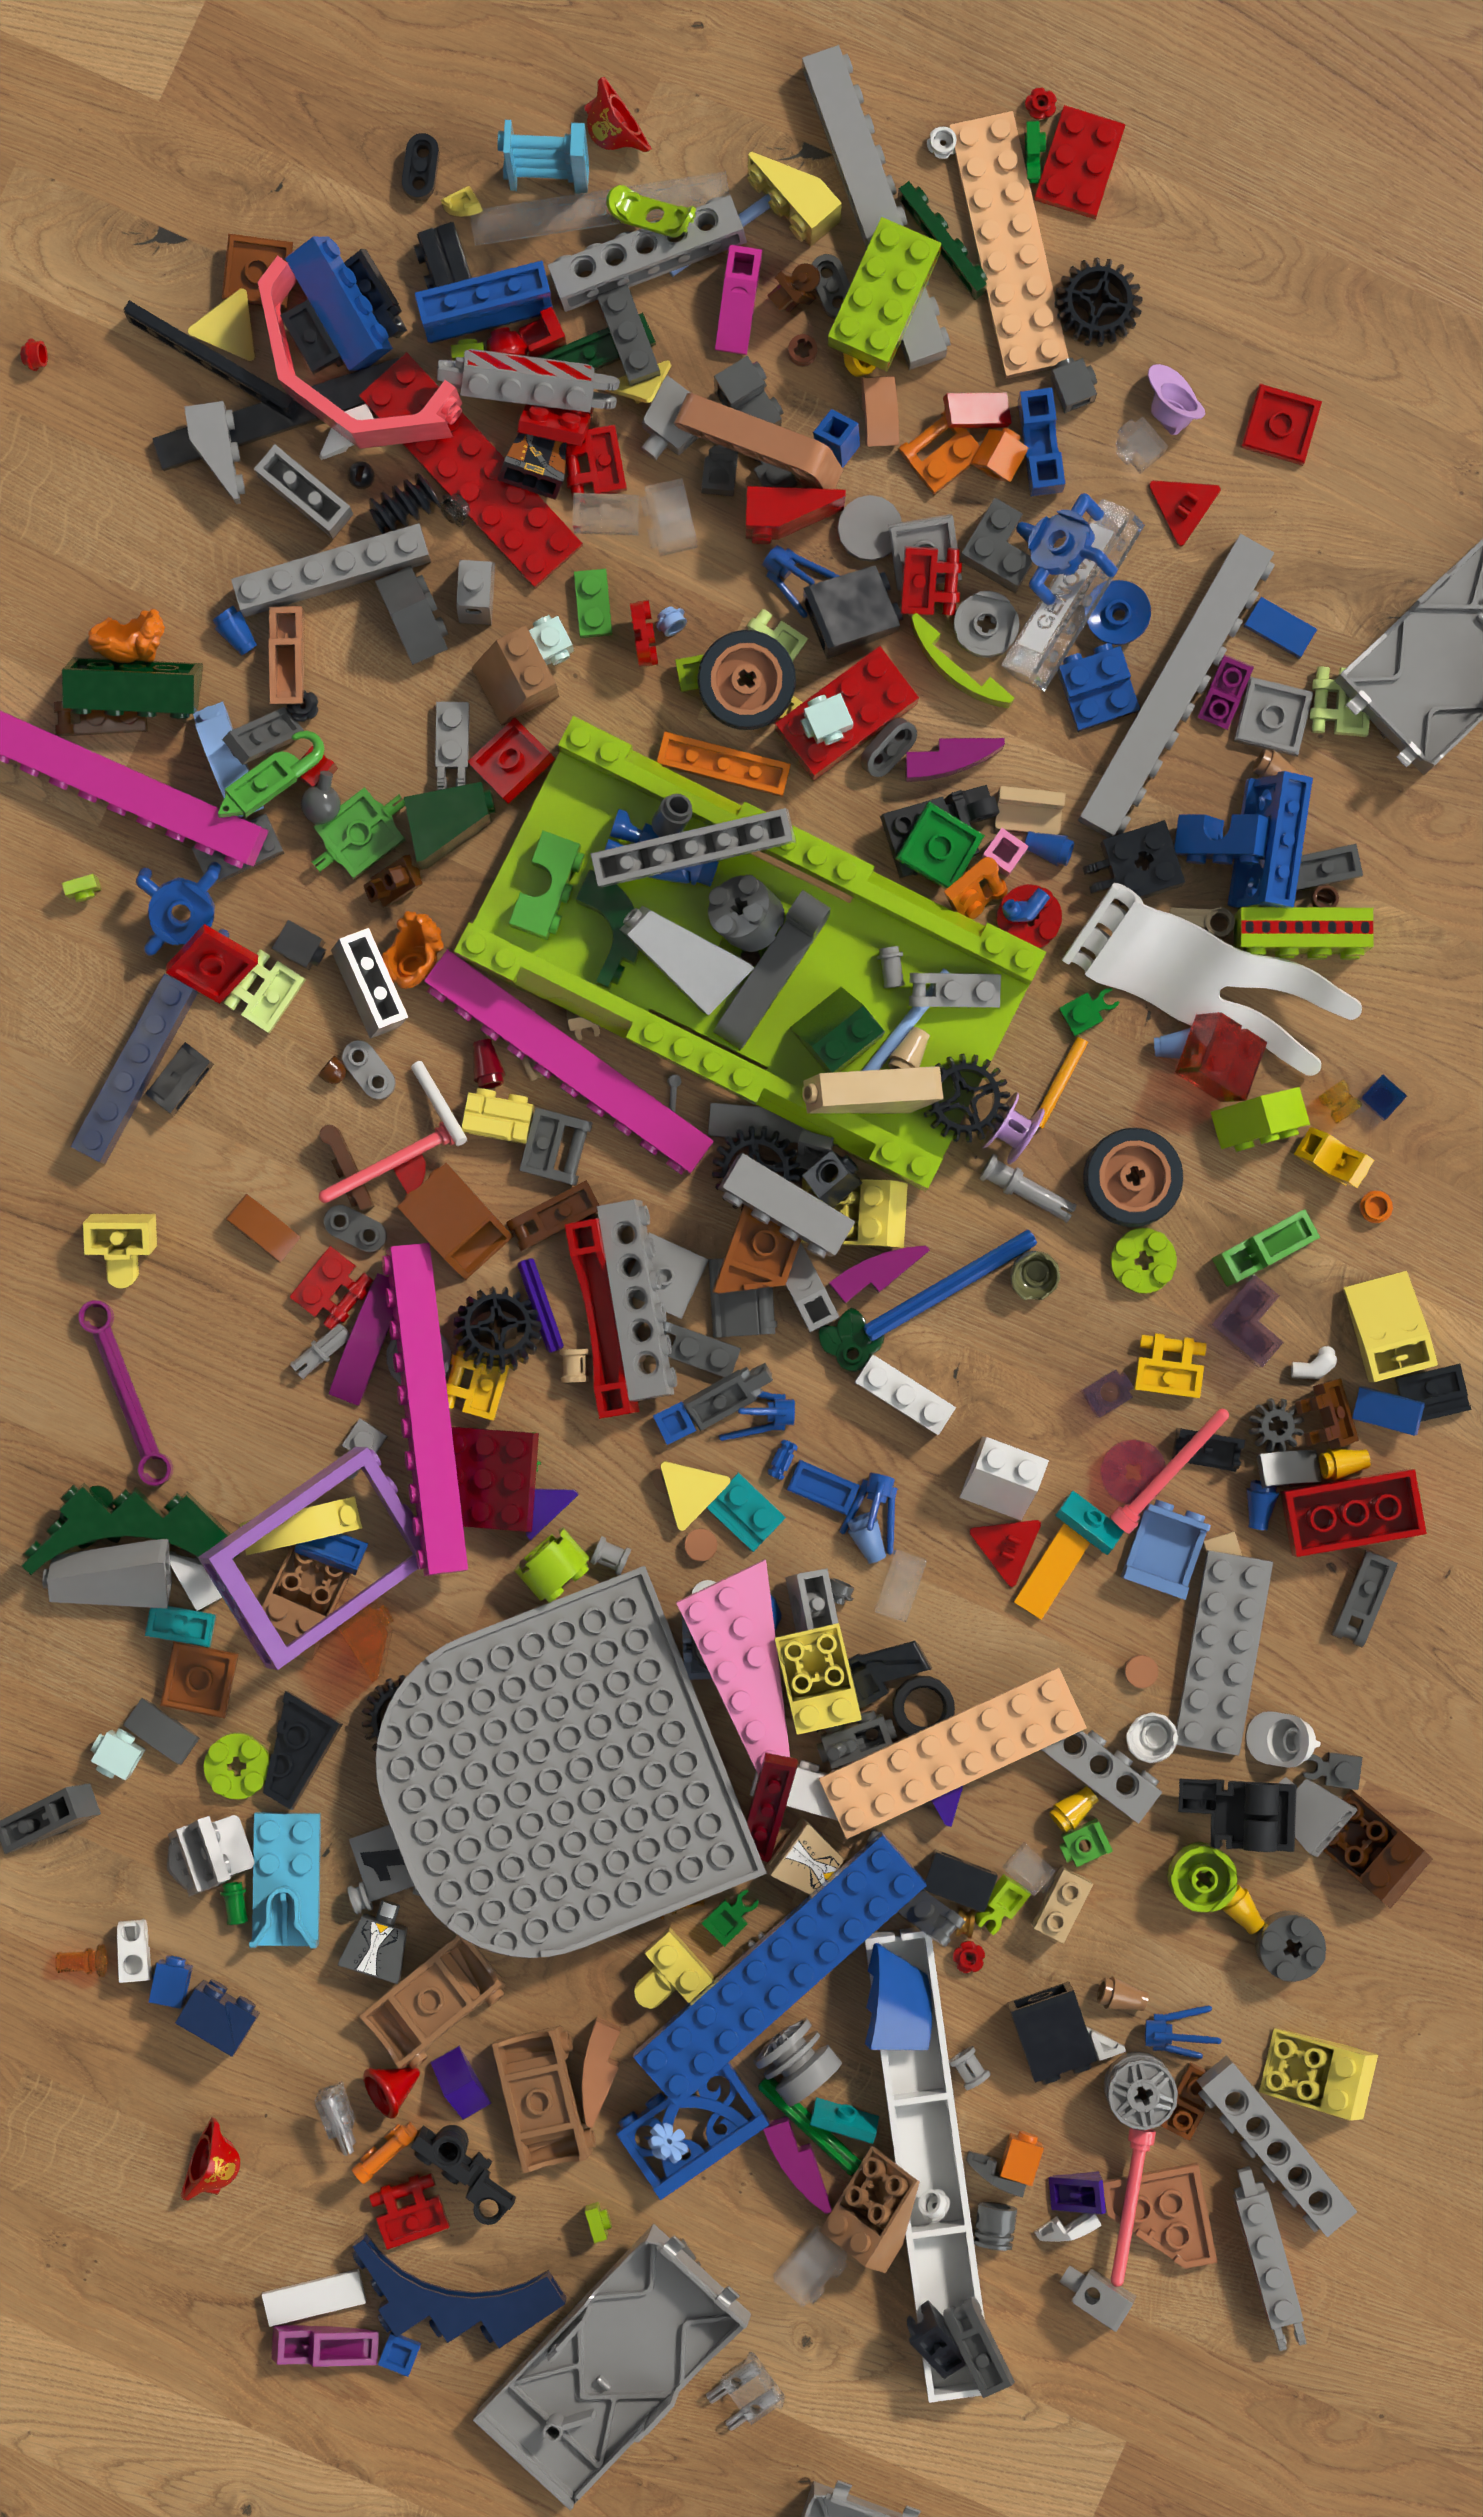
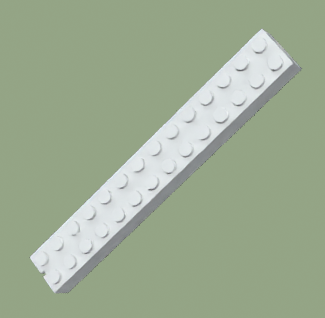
M917 1927L900 1929V1936L896 1937L893 1930L873 1933L865 1940L868 1967L874 1943H879L893 1954L905 1959L912 1966H916L928 1975L931 1990L932 2030L929 2049L880 2050L895 2163L920 2181L905 2235L917 2324L924 2317L921 2313V2305L928 2300L943 2315L945 2309L951 2306L960 2307L963 2305L964 2300L975 2297L981 2306L984 2317L932 1938ZM869 1973L870 1983L872 1985L873 1976ZM931 2189L944 2191L945 2196L950 2199V2207L947 2214L942 2220L937 2222L932 2221V2219L926 2220L918 2206L921 2195ZM968 2318L962 2320L965 2330L972 2327ZM922 2356L929 2403L982 2396L967 2365L946 2379H943Z

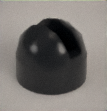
M359 461L350 466L348 478L352 486L357 489H366L372 485L375 475L368 463ZM359 467H364L361 482L356 481Z

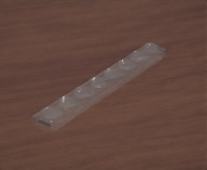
M726 171L627 186L632 191L639 193V195L676 206L681 205L686 208L692 205L697 208L705 205L712 198L730 195ZM611 189L482 208V212L470 215L475 246L621 224L623 222L615 218L607 208L606 197ZM654 209L647 214L646 220L663 217L664 212L660 209Z

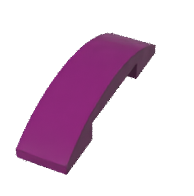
M377 1273L357 1317L329 1391L330 1395L360 1406L371 1379V1373L389 1331V1323L394 1319L393 1308H388L386 1303V1288H390L389 1277Z

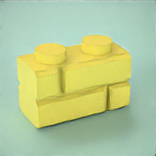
M477 1088L476 1094L468 1092L461 1128L464 1133L526 1144L534 1111V1105L527 1103L528 1097L509 1094L508 1100L495 1097L496 1091Z

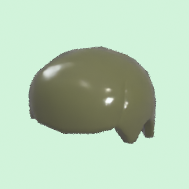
M1042 1251L1024 1253L1014 1261L1010 1271L1012 1288L1024 1300L1045 1299L1057 1289L1061 1278L1058 1263L1048 1253Z

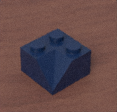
M213 1979L209 1982L203 1980L195 1988L175 2023L233 2057L242 2045L260 2012L255 2010L256 2005L247 1998L239 1996L236 1999L226 1993L228 1988Z

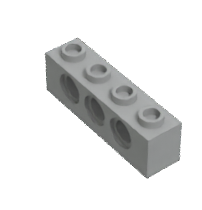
M1093 1730L1088 1735L1083 1731L1073 1734L1081 1740V1746L1076 1752L1069 1753L1064 1750L1063 1744L1065 1739L1041 1749L1138 1824L1162 1793L1156 1787L1160 1781L1145 1770L1141 1774L1130 1767L1133 1761L1118 1749L1112 1754L1103 1746L1107 1741ZM1102 1755L1107 1759L1105 1770L1099 1773L1091 1771V1759L1094 1756ZM1123 1775H1129L1133 1779V1787L1128 1792H1119L1116 1788L1118 1778Z

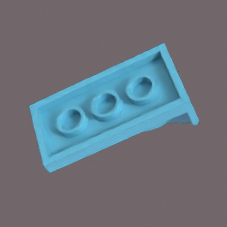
M254 1813L253 1858L255 1863L253 1866L252 1940L249 1942L250 1948H256L257 1946H309L311 1949H316L318 1947L321 1813Z

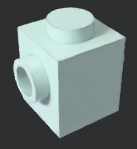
M550 615L532 624L534 628L530 629L529 632L546 665L550 663L557 665L570 658V653L574 652L573 644L558 616L551 619Z
M841 693L828 699L825 695H821L807 702L809 707L804 709L805 718L800 720L808 738L814 737L816 744L824 741L825 745H830L844 738L842 733L853 729L854 724Z
M118 1728L117 1732L110 1730L105 1736L99 1734L90 1750L95 1753L91 1762L97 1764L96 1770L109 1778H113L116 1775L123 1780H127L131 1777L146 1749L134 1742L135 1737L132 1734Z

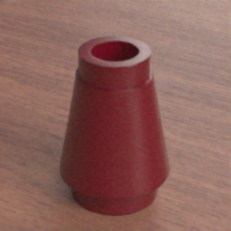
M482 1039L473 1043L474 1082L478 1083V1087L482 1089H492L503 1085V1077L506 1074L492 1044V1040Z

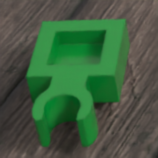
M1040 121L1026 122L1024 131L1027 179L1029 183H1039L1040 152H1046V133L1040 132Z
M1106 988L1101 991L1093 1001L1087 992L1059 1008L1074 1037L1103 1022L1104 1020L1099 1012L1102 1010H1113L1119 1005V1001L1112 1005L1104 1002V995L1111 992L1112 988Z
M747 1888L739 1892L737 1900L732 1906L724 1899L701 1922L724 1947L748 1924L742 1915L753 1911L758 1906V1899L751 1905L743 1904L742 1897L749 1891Z

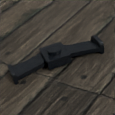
M916 1641L863 1655L858 1653L848 1659L860 1709L890 1692L884 1682L932 1669L927 1657Z

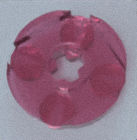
M1136 1439L1121 1441L1112 1446L1103 1457L1102 1465L1100 1466L1102 1484L1112 1498L1119 1502L1131 1504L1166 1465L1162 1454L1150 1443ZM1129 1463L1132 1466L1137 1464L1141 1466L1142 1469L1139 1471L1141 1478L1136 1481L1134 1478L1126 1479L1125 1475L1128 1471L1125 1467Z

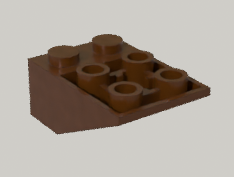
M1350 1789L1342 1800L1354 1806L1357 1811L1323 1852L1391 1909L1433 1858L1356 1792Z

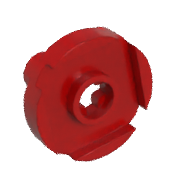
M649 600L630 603L639 667L658 665L656 646L649 647V643H655L653 623H646L645 621L652 619Z
M1032 884L1021 885L1012 889L1003 897L997 910V927L1041 949L1056 937L1062 924V910L1058 900L1049 889ZM1037 888L1042 889L1051 897L1038 913L1039 919L1034 920V926H1028L1026 921H1009L1005 918L1002 911L1003 904L1007 900L1028 901Z

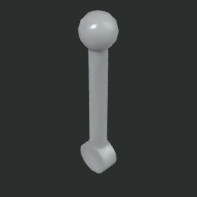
M676 1074L669 1076L667 1080L668 1085L671 1087L669 1109L674 1113L676 1109L677 1087L681 1084V1078Z

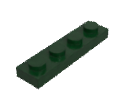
M910 181L905 183L898 190V199L924 234L931 239L941 242L940 255L974 300L978 299L986 293L987 283L985 281L988 278L978 264L972 265L966 257L968 251L960 239L956 238L953 240L947 232L949 227L943 216L939 212L934 214L927 205L929 199L919 186L914 188Z

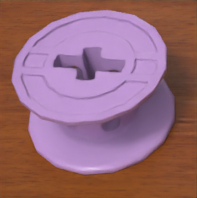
M1018 1092L1014 1093L1005 1103L1009 1105V1110L999 1111L998 1113L1003 1116L1004 1121L1002 1123L993 1121L992 1124L995 1126L996 1131L993 1134L987 1131L982 1142V1148H986L997 1137L1012 1147L1007 1159L1009 1165L1024 1151L1038 1129L1045 1110L1041 1108L1031 1119H1028L1015 1111L1014 1108L1019 1099Z

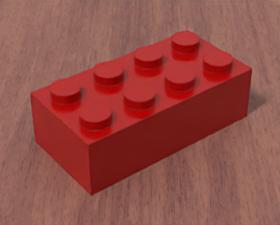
M879 646L775 723V731L811 779L815 781L881 732L889 722L900 718L916 706L919 697L882 647ZM841 693L854 723L853 729L843 732L844 738L835 743L825 745L823 741L816 744L814 737L808 738L800 721L805 718L804 709L809 707L807 702L821 695H825L828 699Z
M1403 1469L1280 1491L1291 1554L1294 1557L1427 1534L1415 1469Z

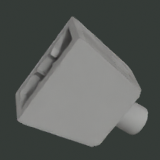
M668 375L662 382L642 421L643 429L650 434V437L641 449L654 460L658 459L666 447L675 454L680 455L699 438L674 425L686 394L690 392Z
M459 560L457 587L459 623L492 625L495 579L494 562ZM467 609H478L480 611H469Z
M1287 1777L1279 1782L1281 1784H1294ZM1306 1779L1299 1787H1296L1295 1837L1309 1854L1318 1857L1356 1813L1357 1809L1316 1783Z
M1069 2265L1059 2282L1076 2293L1071 2302L1115 2332H1117L1137 2297L1121 2286H1113L1110 2279L1094 2269H1090L1087 2276ZM1091 2287L1096 2288L1100 2292V2297H1090L1087 2289Z

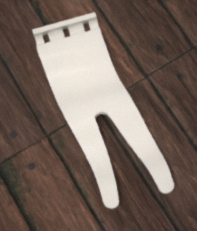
M1118 883L1112 884L1062 958V961L1068 965L1073 962L1081 966L1086 972L1085 975L1092 980L1134 994L1181 1022L1204 1030L1230 1033L1250 1039L1308 1076L1316 1075L1320 1071L1321 1061L1318 1057L1303 1047L1267 1016L1250 1007L1222 999L1220 997V990L1226 986L1278 990L1303 998L1320 1008L1349 1020L1358 1018L1362 1011L1360 1001L1339 989L1310 968L1283 958L1251 954L1235 948L1183 918L1144 905L1142 899L1135 892ZM1118 899L1129 908L1128 912L1112 903V901ZM1097 923L1108 927L1113 933L1111 937L1096 927ZM1085 947L1092 951L1096 959L1093 960L1090 956L1080 951V948Z

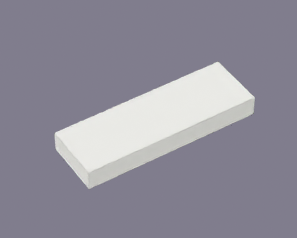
M359 2269L262 2293L269 2327L366 2303Z

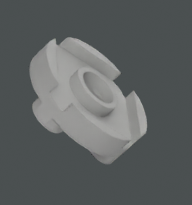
M980 591L968 597L959 605L954 618V632L958 644L968 653L977 657L991 658L1004 654L1014 643L1019 631V617L1014 607L1004 595L994 591ZM985 616L991 617V623L996 624L995 629H989L988 633L982 632V627L977 626V621H983Z

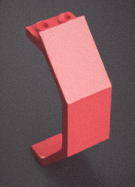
M277 256L259 279L258 286L277 377L287 395L359 449L453 437L448 423L453 424L462 412L460 406L463 403L456 387L446 380L440 385L425 407L417 414L357 420L296 376L284 323L280 315L283 300L298 281L289 264Z

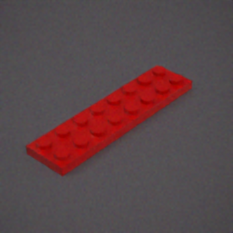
M406 352L365 389L359 397L369 406V409L377 418L414 415L425 407L439 386ZM461 412L453 424L448 423L453 437L403 443L402 445L534 589L583 546V543L538 494L497 480L505 458L463 412Z

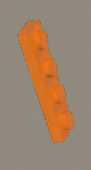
M664 732L657 759L658 763L667 768L783 797L791 764L669 732Z

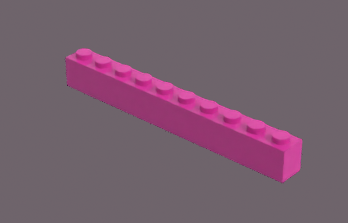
M0 710V761L9 764L10 759L21 763L20 770L35 777H38L39 772L50 776L49 783L64 790H67L68 785L80 789L77 795L93 803H96L97 798L109 802L107 809L122 816H125L127 811L138 815L136 822L151 829H154L156 824L167 828L165 835L180 842H183L185 837L196 841L194 848L209 855H213L214 850L225 854L224 861L242 869L244 863L251 866L255 865L269 830L238 816L219 818L218 812L220 808Z
M448 949L424 980L430 986L426 992L441 1003L448 999L455 1004L456 1007L453 1011L468 1022L472 1017L483 1025L480 1031L494 1041L498 1037L509 1043V1046L506 1048L509 1052L521 1060L525 1056L536 1063L533 1067L534 1070L547 1079L553 1075L563 1083L560 1088L573 1098L580 1094L589 1101L586 1105L587 1108L601 1118L605 1113L616 1120L613 1126L629 1137L631 1133L637 1135L642 1139L639 1145L655 1156L659 1151L669 1158L666 1164L680 1175L684 1171L691 1174L714 1141Z
M430 1243L391 1246L386 1250V1255L382 1256V1269L384 1275H389L390 1288H386V1303L388 1308H393L394 1320L389 1323L391 1340H396L398 1353L393 1354V1364L395 1372L400 1373L401 1386H397V1398L399 1405H404L405 1418L401 1419V1432L403 1438H408L409 1451H405V1465L407 1471H412L413 1484H409L408 1487L410 1503L416 1504L417 1517L412 1518L414 1536H419L421 1549L416 1550L417 1566L419 1570L423 1569L424 1576L464 1572L468 1570Z

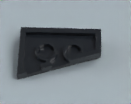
M285 1691L282 1715L277 1725V1738L274 1752L271 1754L263 1793L288 1809L294 1810L343 1724L293 1693Z

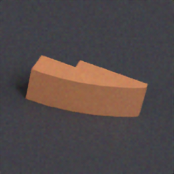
M302 606L269 607L270 705L303 704L305 662L304 608Z
M598 2016L589 2038L582 2079L583 2110L586 2126L590 2128L594 2126L620 2065V2062L609 2058L620 2034L621 2027Z

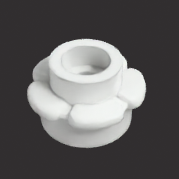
M938 127L931 131V137L927 140V147L931 153L935 154V157L946 159L950 154L956 153L957 138L952 129ZM940 141H946V145L942 146Z
M931 2189L921 2195L918 2206L926 2220L932 2219V2221L937 2222L942 2220L947 2214L950 2207V2199L945 2196L944 2191Z

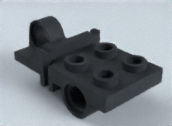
M987 785L966 791L952 792L946 798L939 797L887 812L880 816L899 878L920 875L895 858L926 803H933L972 827V823L993 818L1000 813L995 796H990ZM977 848L975 854L973 855V857H975L976 855H978V854L980 853V851H979L978 848Z
M1179 1779L1178 1812L1211 1814L1210 1847L1219 1849L1223 1845L1222 1840H1226V1849H1243L1255 1852H1294L1297 1784L1229 1781L1228 1790H1224L1225 1780Z
M423 2125L411 2146L415 2150L414 2156L426 2165L430 2166L431 2163L437 2165L443 2170L441 2174L453 2184L457 2185L460 2181L465 2186L466 2184L470 2186L466 2199L474 2204L473 2212L475 2218L484 2225L497 2223L514 2205L516 2197L489 2179L491 2172L488 2168L492 2161L489 2158L488 2160L484 2158L480 2152H478L474 2160L465 2154L469 2139L466 2131L460 2126L447 2125L438 2134H435ZM446 2142L453 2143L457 2148L453 2147L450 2151L445 2148ZM487 2199L495 2201L498 2205L497 2214L492 2217L484 2216L479 2209L482 2201Z

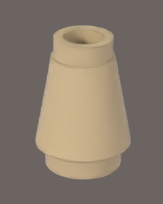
M912 1027L911 1031L889 1056L891 1061L888 1067L890 1069L920 1067L930 1035L918 1027Z

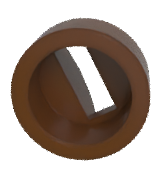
M1319 886L1312 895V906L1336 907L1339 902V894L1332 886ZM1317 900H1320V901H1323V902H1326V903H1332V904H1331V906H1329V905L1320 903V902H1318Z
M334 1055L318 1076L327 1083L337 1084L344 1080L346 1068L344 1063Z

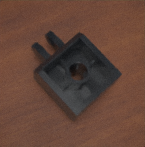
M1165 820L1103 839L1100 846L1105 860L1082 867L1084 875L1095 874L1107 868L1109 870L1111 879L1093 883L1089 887L1091 894L1108 890L1113 883H1118L1131 889L1141 899H1145L1182 887L1185 883ZM1139 856H1143L1144 859L1147 858L1149 861L1145 871L1141 870L1142 866L1138 869L1135 865ZM1118 900L1120 906H1121V905H1125L1123 902H1121L1120 900Z

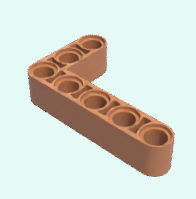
M693 393L686 394L674 421L676 427L689 434L794 473L803 488L835 489L843 473V468L832 450L820 441Z

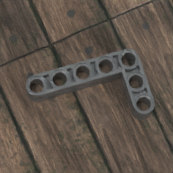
M804 890L801 891L789 909L786 921L776 935L775 940L770 944L713 1031L715 1034L739 1050L744 1047L830 916V907Z

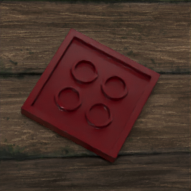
M451 1427L463 1527L532 1532L539 1433Z

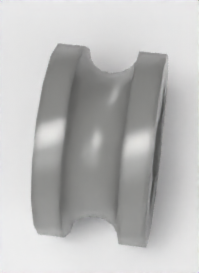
M360 1882L357 1888L353 1886L347 1887L351 1904L357 1915L362 1913V1909H373V1904L369 1901L363 1882Z

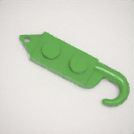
M299 731L293 734L292 739L295 741L298 739L310 740L313 744V751L301 760L288 752H275L225 788V798L219 809L218 817L243 815L247 818L294 784L297 778L317 765L323 758L325 748L320 736L311 731Z

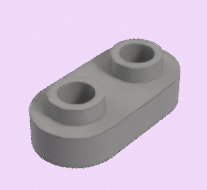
M361 1040L349 1043L342 1055L346 1068L368 1096L376 1100L388 1098L394 1092L396 1086L395 1077L370 1044ZM356 1051L364 1052L365 1057L362 1062H354L353 1054ZM376 1077L384 1079V1085L379 1089L374 1088L372 1084Z

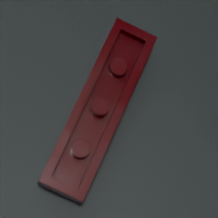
M765 1753L746 1819L762 1861L769 1862L772 1857L797 1770L798 1759Z

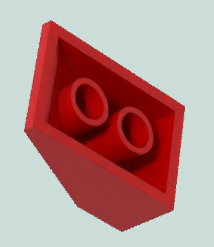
M747 486L746 539H752V543L771 544L772 540H779L844 510L846 490Z

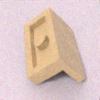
M1000 786L997 802L1000 813L996 816L995 828L1028 833L1032 831L1035 833L1059 835L1066 793Z

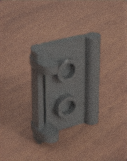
M724 1258L709 1259L713 1338L775 1334V1328L778 1327V1323L774 1317L773 1287L713 1293L712 1290Z

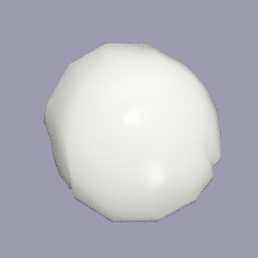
M1152 1712L1141 1715L1134 1720L1126 1733V1740L1129 1751L1138 1760L1156 1763L1167 1759L1173 1753L1178 1742V1735L1175 1725L1165 1715Z

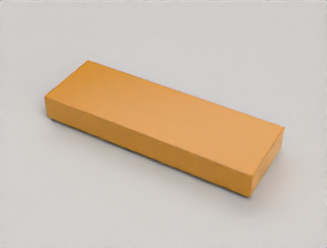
M1063 1522L1013 1602L1042 1620L1090 1542Z

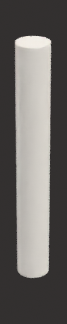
M422 1061L415 1062L411 1069L456 1146L464 1144L467 1141V1137Z

